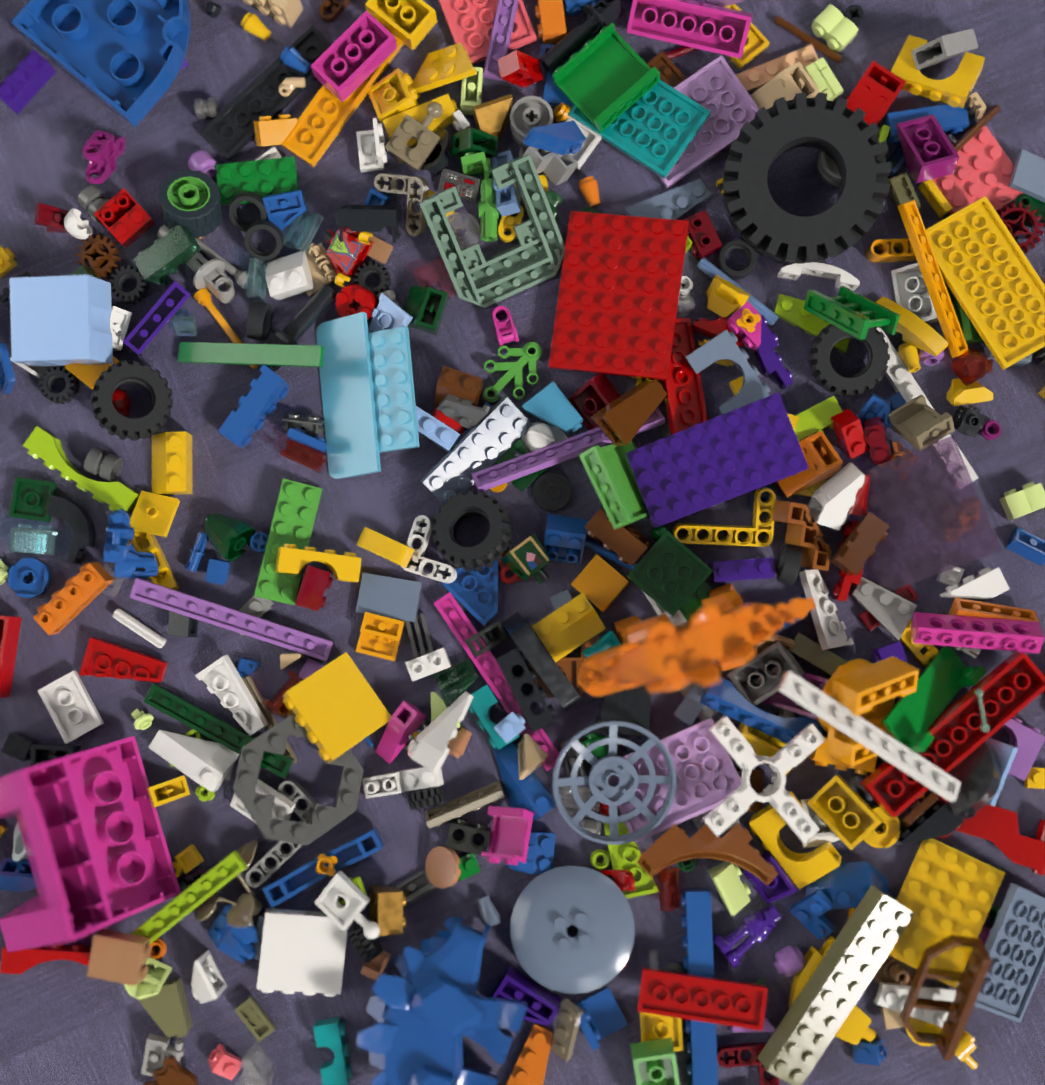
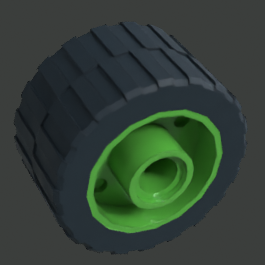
M192 170L178 171L165 178L159 187L158 199L164 224L172 233L180 237L196 239L207 236L219 227L223 217L219 188L215 181L207 174Z

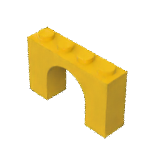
M908 35L891 70L892 73L906 81L901 90L908 91L913 95L927 97L932 101L946 103L951 107L963 109L983 69L985 57L965 52L953 75L942 80L929 79L920 70L916 69L911 52L926 44L928 40Z
M790 791L789 794L792 797H794V799L799 803V805L802 808H804L798 801V799L794 796V794ZM771 804L752 815L749 821L751 831L760 837L764 848L773 854L775 861L786 871L788 878L799 890L840 866L842 857L830 841L808 853H797L788 849L783 844L779 834V830L787 823Z

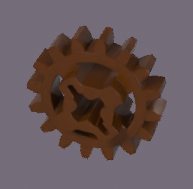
M98 234L96 238L89 236L90 241L83 239L84 246H78L81 253H76V256L80 258L77 264L80 266H91L99 279L101 276L108 278V272L114 274L113 268H119L116 261L121 260V258L116 256V254L120 253V250L115 248L117 244L110 241L111 239L106 236L103 238Z

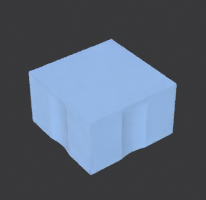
M90 275L10 278L11 349L13 362L34 366H64L72 363L84 365L113 364V345L110 328L112 313L111 283Z

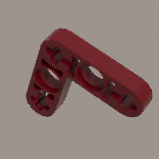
M767 1042L723 1045L717 1049V1062L720 1066L730 1068L757 1065L759 1085H780L779 1077L775 1075L770 1079L763 1077V1072L766 1069L757 1058ZM745 1049L751 1051V1057L747 1060H743L740 1057L741 1052ZM733 1051H736V1056H737V1059H738V1060H736V1061H735L734 1056H732V1055H735ZM724 1052H727L729 1055V1057H727V1061H724L723 1058H721L724 1055Z

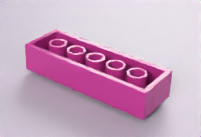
M633 0L626 33L742 58L753 14L694 0Z

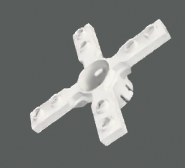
M723 716L709 729L742 770L737 771L741 779V785L702 819L716 836H719L746 812L755 800L769 802L803 843H806L820 830L794 797L784 788L786 783L785 774L792 767H796L826 740L813 724L806 726L771 758L757 756L751 745L726 716ZM765 763L771 772H774L771 782L774 784L768 785L761 793H755V790L750 786V773L755 766Z

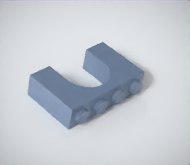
M724 330L685 356L695 374L721 359L731 360L740 367L743 374L742 386L737 394L717 406L722 415L770 396L768 393L771 392L765 382L761 383L757 377L760 375L754 365L750 366L747 359L749 356L743 348L739 349L736 342L738 339L732 331L728 332V330Z

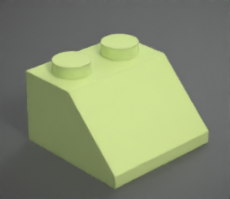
M725 861L707 870L724 906L732 916L737 914L751 901L748 896L751 893L746 882H741L739 876L742 873L737 865Z

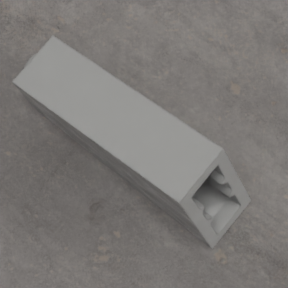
M969 29L941 36L911 52L916 69L920 70L964 55L965 52H971L979 47L974 30Z

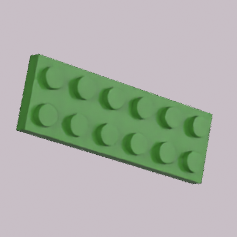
M282 479L253 596L289 605L295 604L303 567L296 575L275 572L277 552L279 547H284V544L296 545V549L301 550L309 546L322 488Z

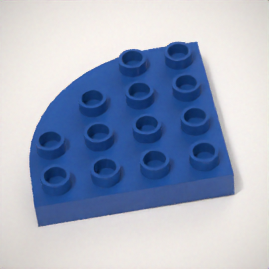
M30 0L11 21L26 39L134 128L173 83L184 61L190 36L188 0Z

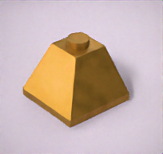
M512 94L474 106L477 130L498 137L497 140L502 137L510 121V113L513 107Z

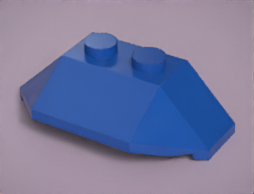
M867 861L840 863L839 867L805 886L807 897L820 889L834 903L832 909L857 907L871 885L888 894L887 878Z

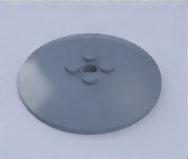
M559 866L535 877L521 892L511 917V941L521 966L539 984L561 993H586L610 982L625 966L634 943V918L624 893L606 875L585 866ZM575 925L579 930L576 936H569L566 932L568 926Z

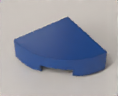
M239 657L236 670L241 677L249 676L257 670L260 662Z

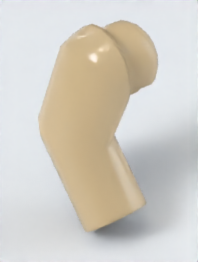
M305 77L285 78L278 88L280 95L286 97L295 88H305Z

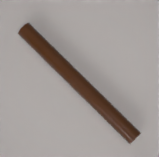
M779 15L774 20V23L808 45L812 44L813 48L839 64L843 56Z
M995 104L953 145L956 152L1001 110L998 104Z

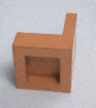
M383 950L372 961L364 963L360 974L377 981L378 977L383 974L391 954Z

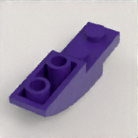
M761 315V344L754 351V354L765 378L773 374L782 390H784L793 383V376L782 365L780 355L773 351L779 345L778 338L773 331L769 330L767 320Z

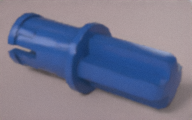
M198 532L192 549H189L190 554L184 566L185 569L197 572L202 555H205L203 551L209 538L206 533Z

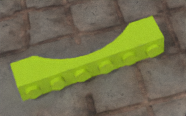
M36 426L23 444L28 449L27 453L36 459L42 458L45 461L43 463L45 466L52 470L56 468L61 471V477L68 481L72 479L77 482L76 487L84 492L90 491L94 494L92 498L102 504L105 501L110 505L109 509L113 512L124 509L129 513L139 498V493L121 482H100L81 474L68 460L63 451L61 441L41 427Z

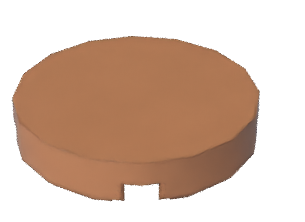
M439 846L433 848L428 853L425 864L426 874L435 887L442 889L451 887L458 881L461 869H459L458 864L460 860L456 852L451 848Z

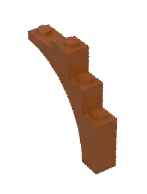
M738 823L722 838L716 836L705 824L690 839L682 828L674 824L641 854L637 861L651 877L677 862L697 858L722 860L740 866L754 874L767 886L778 875L774 866L766 862L756 848L749 845L752 837L749 831Z

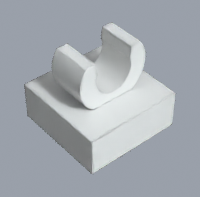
M943 562L936 581L948 586L954 583L959 585L964 569L948 562Z

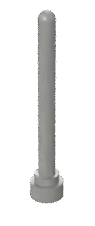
M185 238L209 258L221 259L225 264V270L235 277L236 283L240 287L245 289L251 284L253 276L247 271H239L198 238Z

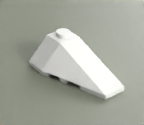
M465 691L429 724L415 740L413 739L410 742L407 754L411 759L437 774L450 750L447 748L448 742L455 738L458 732L457 722H461L464 719L473 699L471 694Z
M164 730L157 732L148 747L211 792L219 789L239 756L238 753L218 742H211Z

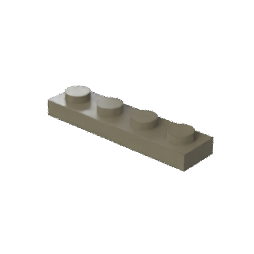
M500 781L425 811L428 828L440 826L448 820L459 818L467 812L478 810L486 804L499 801L505 797Z

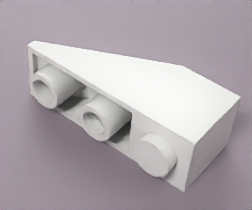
M986 567L979 570V575L975 577L970 575L963 578V583L959 585L954 583L947 586V591L940 594V596L984 600L996 597L1010 588L999 567L994 569Z

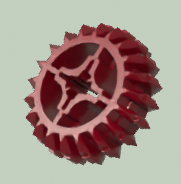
M1014 202L1010 204L1009 208L1004 205L1002 211L996 210L1011 234L1013 233L1012 229L1020 223L1013 238L1027 240L1018 244L1023 253L1027 254L1029 249L1033 250L1036 247L1035 243L1041 241L1038 236H1042L1044 231L1040 230L1044 226V223L1039 222L1042 217L1041 215L1035 217L1037 209H1034L1032 212L1029 211L1030 205L1022 208V202L1019 203L1018 207L1015 206ZM1009 216H1019V218L1014 221H1011L1009 219L1007 221L1004 220V218ZM1024 220L1029 223L1031 232L1024 226Z

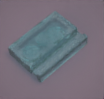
M306 210L294 219L283 244L289 248L307 252L324 217L318 213L315 214Z

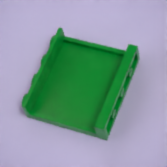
M613 22L608 27H603L593 40H588L583 49L578 53L572 54L569 61L563 66H559L552 75L556 87L599 133L605 130L660 81V72L655 67L651 69L615 31Z

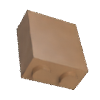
M107 929L100 930L93 937L87 977L131 986L138 985L146 978L148 973L146 963L151 954L152 948L149 946L151 938Z

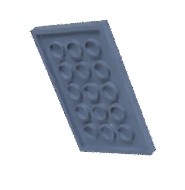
M1011 883L984 946L992 962L974 1006L1021 1023L1045 966V898Z

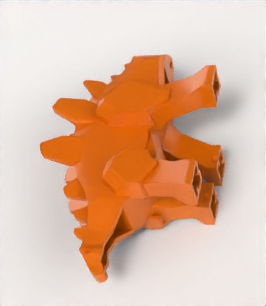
M732 583L708 590L710 597L701 600L702 609L693 615L688 622L674 626L666 614H660L643 620L634 615L613 622L621 644L587 657L579 668L577 681L587 693L593 696H605L645 684L648 692L662 691L665 693L682 689L691 682L702 686H709L720 682L721 671L736 668L752 661L756 654L753 646L771 638L777 629L783 628V623H793L795 619L804 618L810 610L816 608L813 597L805 599L792 598L787 603H780L776 606L762 603H744Z

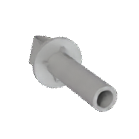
M165 224L158 230L157 236L195 273L193 285L198 290L202 288L209 289L222 303H230L235 299L236 294L233 282L224 274L225 264L221 259L208 261L184 237L172 233Z

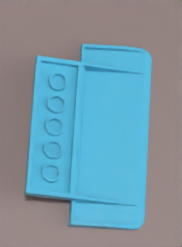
M365 312L321 323L317 328L316 336L317 345L325 347L323 367H319L329 474L334 479H343L381 472L379 453L420 447L409 329L404 326L368 333L367 313Z

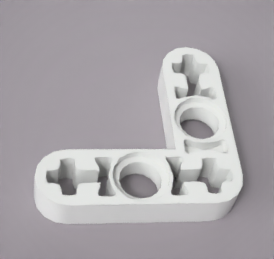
M420 515L415 518L406 546L414 549L413 541L415 539L421 540V547L414 549L415 551L410 561L419 563V567L408 564L406 568H402L408 572L450 584L457 578L455 568L424 557L432 533L433 521L424 515ZM425 521L427 527L422 528L421 526H419L420 523H424ZM419 532V533H422V534H425V535H424V537H422V536H420V535H418V534H416V533ZM428 563H432L434 567L430 574H426L424 571V567ZM439 570L448 571L451 573V576L445 579V576L438 572Z

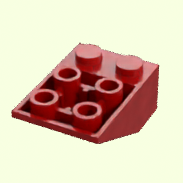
M872 61L848 97L846 107L853 112L859 107L866 113L863 120L868 125L873 122L878 125L906 81L875 61Z

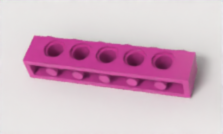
M914 612L910 626L913 642L917 644L1040 653L1045 638L1039 622Z

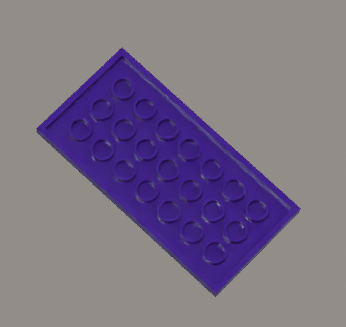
M779 392L626 453L654 528L809 469Z

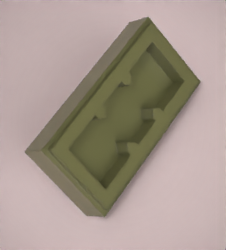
M906 172L887 180L897 206L915 200L918 210L922 208Z
M252 995L234 1009L259 1043L277 1028Z

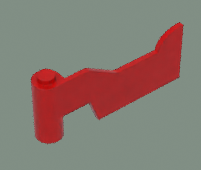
M938 794L939 799L937 801L942 802L944 800L947 802L945 798ZM987 804L978 810L972 818L963 819L965 822L955 829V831L993 842L1011 862L1032 868L1031 872L1044 876L1045 820H1039L1035 839L1019 834L1017 812ZM950 835L941 836V837H937V838H933V839H942V838H946V837H948V836H950Z

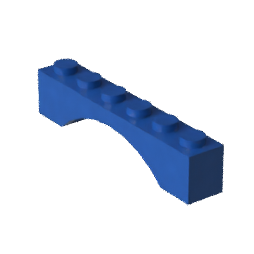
M721 677L720 682L704 686L700 699L701 704L734 718L747 726L758 729L767 735H771L784 743L790 742L809 724H813L822 734L823 728L820 723L806 716L785 718L772 715L757 708L746 700L730 681Z
M374 827L325 853V855L337 857L338 862L335 864L334 869L338 871L383 849L385 843L377 828ZM318 857L270 882L263 888L271 907L280 904L328 876V874H318L315 868L319 861Z

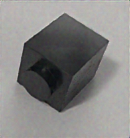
M18 731L9 733L1 752L22 762L31 760L32 745L39 743V741Z

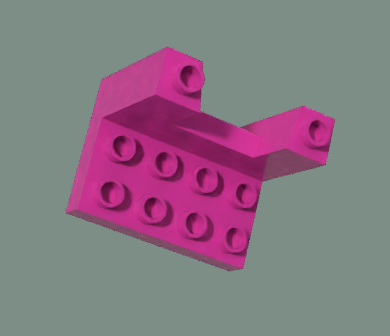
M135 736L0 777V819L17 818L39 896L31 898L0 918V927L8 952L73 941L181 893L156 807H152L147 788L150 786Z

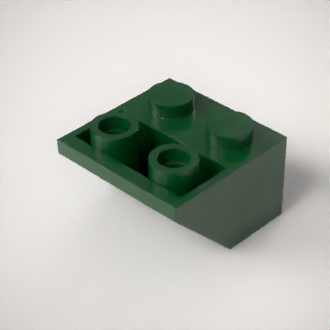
M411 286L403 309L413 317L407 327L437 336L449 300L448 293L427 286Z

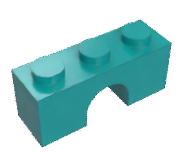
M485 685L471 694L473 699L469 705V710L472 714L476 712L479 717L477 723L482 731L487 730L490 737L487 739L493 748L497 747L501 750L521 737L518 734L506 744L494 729L497 724L490 719L489 713L491 708L499 703L489 685Z
M341 1016L318 1020L313 1026L316 1048L328 1047L335 1055L333 1060L323 1062L320 1068L322 1085H349L350 1079L353 1077V1068L351 1064H348L347 1057L350 1056L348 1043L345 1044L344 1036H346L345 1023L341 1022Z

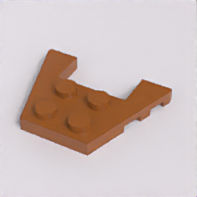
M595 636L581 645L580 658H562L556 662L580 697L584 688L579 685L577 675L582 662L586 659L582 653L586 648L595 644L599 640V636ZM528 661L529 667L533 668L531 663ZM533 668L538 678L534 680L537 687L542 686L544 692L547 695L546 698H555L553 693L550 691V689L544 683L542 678Z

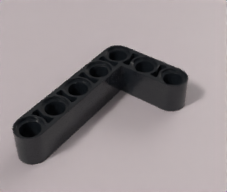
M516 612L502 623L565 711L582 699L519 612Z

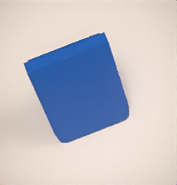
M376 187L370 189L364 205H388L392 195L387 192L378 191Z
M210 557L205 581L225 585L229 579L230 561Z

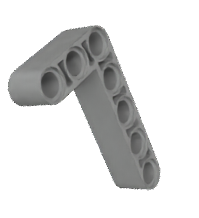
M287 779L280 784L278 792L295 803L293 811L302 819L300 823L310 824L314 804L318 803L297 780ZM286 784L293 786V794H288L285 791ZM300 799L307 801V809H302L299 806L298 802ZM279 841L246 873L245 879L247 884L251 887L261 885L302 845L289 843L291 845V852H286L282 847L285 842ZM268 857H273L276 860V866L268 864ZM253 871L260 873L261 880L253 878Z

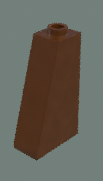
M656 379L643 381L593 414L591 418L615 446L628 445L667 393L663 389L662 384Z

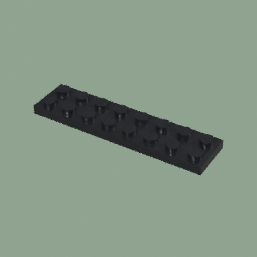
M312 25L290 47H294L312 65L332 44ZM279 56L200 131L201 134L230 161L255 137L253 121H260L259 117L271 116V120H273L316 79L311 66L307 73L304 74L284 65ZM305 77V88H295L286 97L280 95L278 88L285 78Z

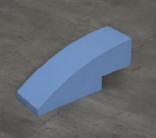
M511 150L498 153L497 157H493L492 167L496 168L507 163V161L513 160ZM493 178V187L496 191V205L502 217L521 212L520 196L516 184L513 183L499 190Z

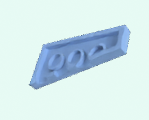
M381 293L379 297L380 302L372 314L373 318L369 325L368 333L407 327L413 317L388 296Z

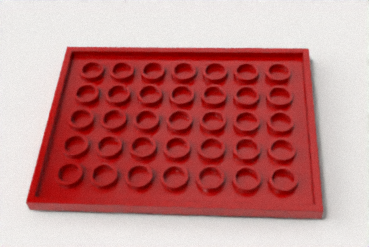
M570 211L549 368L668 381L689 221Z

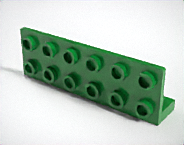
M943 646L919 675L916 692L901 697L882 720V723L895 740L915 753L924 752L934 739L930 732H926L961 687L978 684L986 673L985 669L982 666L966 668L951 646Z

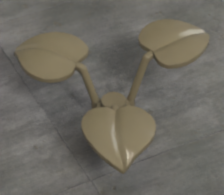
M253 840L237 850V853L248 867L254 858L258 840ZM240 872L237 877L248 894H242L237 902L218 897V890L195 908L194 917L199 921L207 919L214 912L217 902L221 901L233 905L228 912L226 920L230 926L237 928L252 926L251 918L260 912L262 902L254 897L255 893L251 891Z

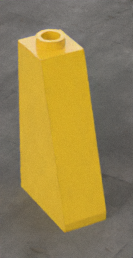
M446 94L384 119L383 124L389 140L407 114L421 123L428 114V105L432 102H438L442 106L443 112L439 118L433 119L428 129L432 132L442 128L445 129L454 121L453 113L458 110L455 100H451L449 95ZM414 138L407 141V146L410 148L418 145V141Z

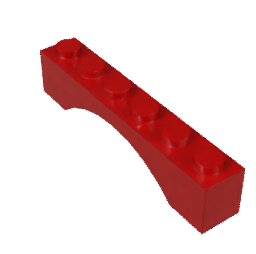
M57 943L8 952L6 946L2 948L0 973L22 974L39 963L51 960L75 961L89 967L92 947H85V944L64 946V943Z

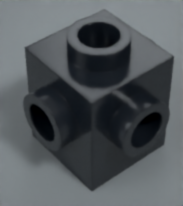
M969 405V407L960 406L953 415L954 428L966 436L975 438L978 431L982 429L986 416L979 413L981 409L973 405Z

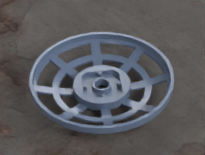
M610 720L595 723L582 729L566 743L556 760L552 786L557 808L563 819L573 830L591 841L617 845L638 840L660 825L672 806L677 781L673 760L667 748L658 737L638 724ZM609 726V738L595 741L586 748L578 741L580 737L592 730ZM618 726L635 729L649 739L639 746L630 740L617 738ZM608 744V756L598 760L591 753L595 748ZM617 744L628 746L634 749L635 752L627 759L617 755ZM654 745L659 748L665 759L668 775H656L653 762L646 753ZM572 746L579 755L573 764L571 777L559 778L562 761ZM641 757L647 765L649 775H637L633 764ZM585 758L592 765L589 776L577 777L579 766ZM611 775L618 776L619 781L616 785L608 784V778ZM638 783H649L648 791L641 802L634 795ZM589 784L592 795L584 803L578 793L577 785ZM656 784H668L665 801L655 816L647 808V805L653 797ZM571 786L573 797L580 807L573 818L568 814L562 803L559 787ZM600 801L603 804L609 805V816L598 814L592 811L591 808ZM629 801L636 807L626 814L617 816V805ZM640 813L650 821L635 832L618 836V823L630 820ZM586 814L597 821L609 823L610 836L593 833L580 826L579 823Z

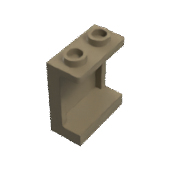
M922 394L888 415L892 429L920 452L955 431L952 415L948 412L942 415L937 413L926 404L925 396Z

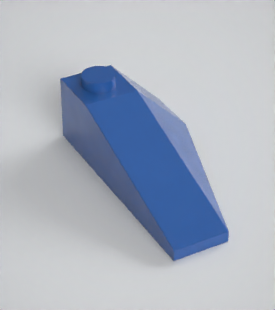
M514 742L501 750L497 747L493 748L511 808H522L534 813L532 820L534 821L557 805L555 799L535 771L525 779L519 780L518 748Z

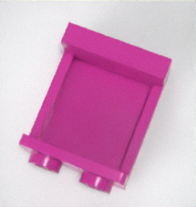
M489 806L487 814L493 816L488 852H481V856L488 858L487 862L500 864V860L505 861V864L517 866L518 862L526 863L534 813L522 808Z

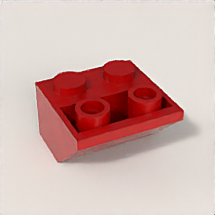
M125 188L94 213L125 248H128L155 224L153 219Z

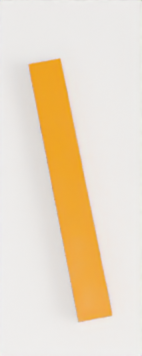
M911 200L897 207L944 337L948 342L949 351L952 358L969 351L918 207L915 200Z

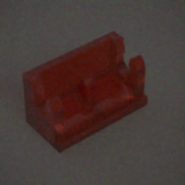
M288 439L286 441L287 447L282 449L280 455L320 474L328 455Z
M290 670L287 673L290 676L289 680L273 699H265L263 701L273 713L282 717L289 711L283 702V694L303 681L302 678L298 677L297 673Z

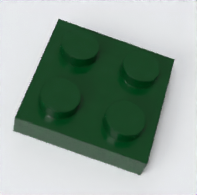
M15 477L9 517L51 523L52 516L46 514L51 496H56L58 484Z

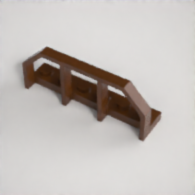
M950 935L925 949L900 1014L903 1024L915 1041L936 1044L944 1060L952 1061L992 962L980 938ZM955 946L974 948L964 972L929 968L933 958ZM925 978L961 982L956 990L953 1002L917 997ZM913 1008L949 1012L946 1021L943 1023L941 1034L916 1032L909 1022Z

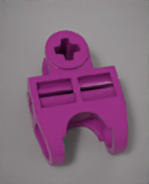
M96 130L87 140L83 147V157L89 160L85 172L87 182L101 184L116 170V159L123 154L125 149V138L123 136L116 137L107 131ZM94 174H95V175H99V177H95V178H94V177H91V176L94 175Z

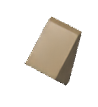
M524 734L518 743L519 780L525 779L540 767L548 757V754L529 734Z

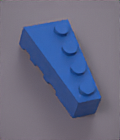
M264 364L260 368V371L263 373L259 378H254L250 383V392L242 395L239 399V408L231 411L218 430L219 433L239 448L247 446L251 442L252 434L262 428L264 425L263 420L267 415H271L276 410L278 401L280 399L283 400L289 393L288 389L290 386L284 379Z

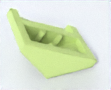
M149 957L146 963V967H148L146 978L136 986L124 984L128 995L139 1000L158 995L172 967Z

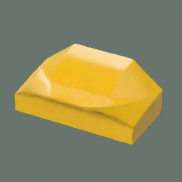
M716 275L706 292L708 296L707 308L721 317H728L740 309L747 302L751 294Z
M973 376L952 379L950 390L946 393V399L953 406L991 401L993 400V392L980 384Z

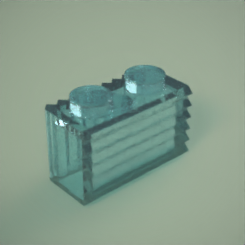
M18 524V528L11 527L9 551L55 555L58 533L51 530V526L38 525V529H31V525Z

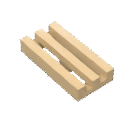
M977 92L971 94L966 102V108H971L970 116L975 114L973 120L976 123L982 118L987 107Z

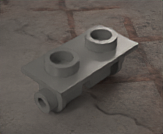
M289 412L282 418V421H286L283 422V430H286L287 433L289 428L295 430V427L299 429L305 427L306 435H323L324 428L320 425L324 423L325 419L320 418L318 415H308L306 417L300 416L296 412Z

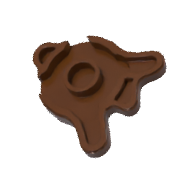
M169 1055L164 1060V1066L154 1070L152 1076L156 1080L147 1081L143 1084L198 1085V1078L190 1070L181 1067L173 1055Z

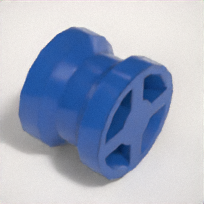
M263 532L255 533L250 539L251 547L257 552L264 553L268 534Z

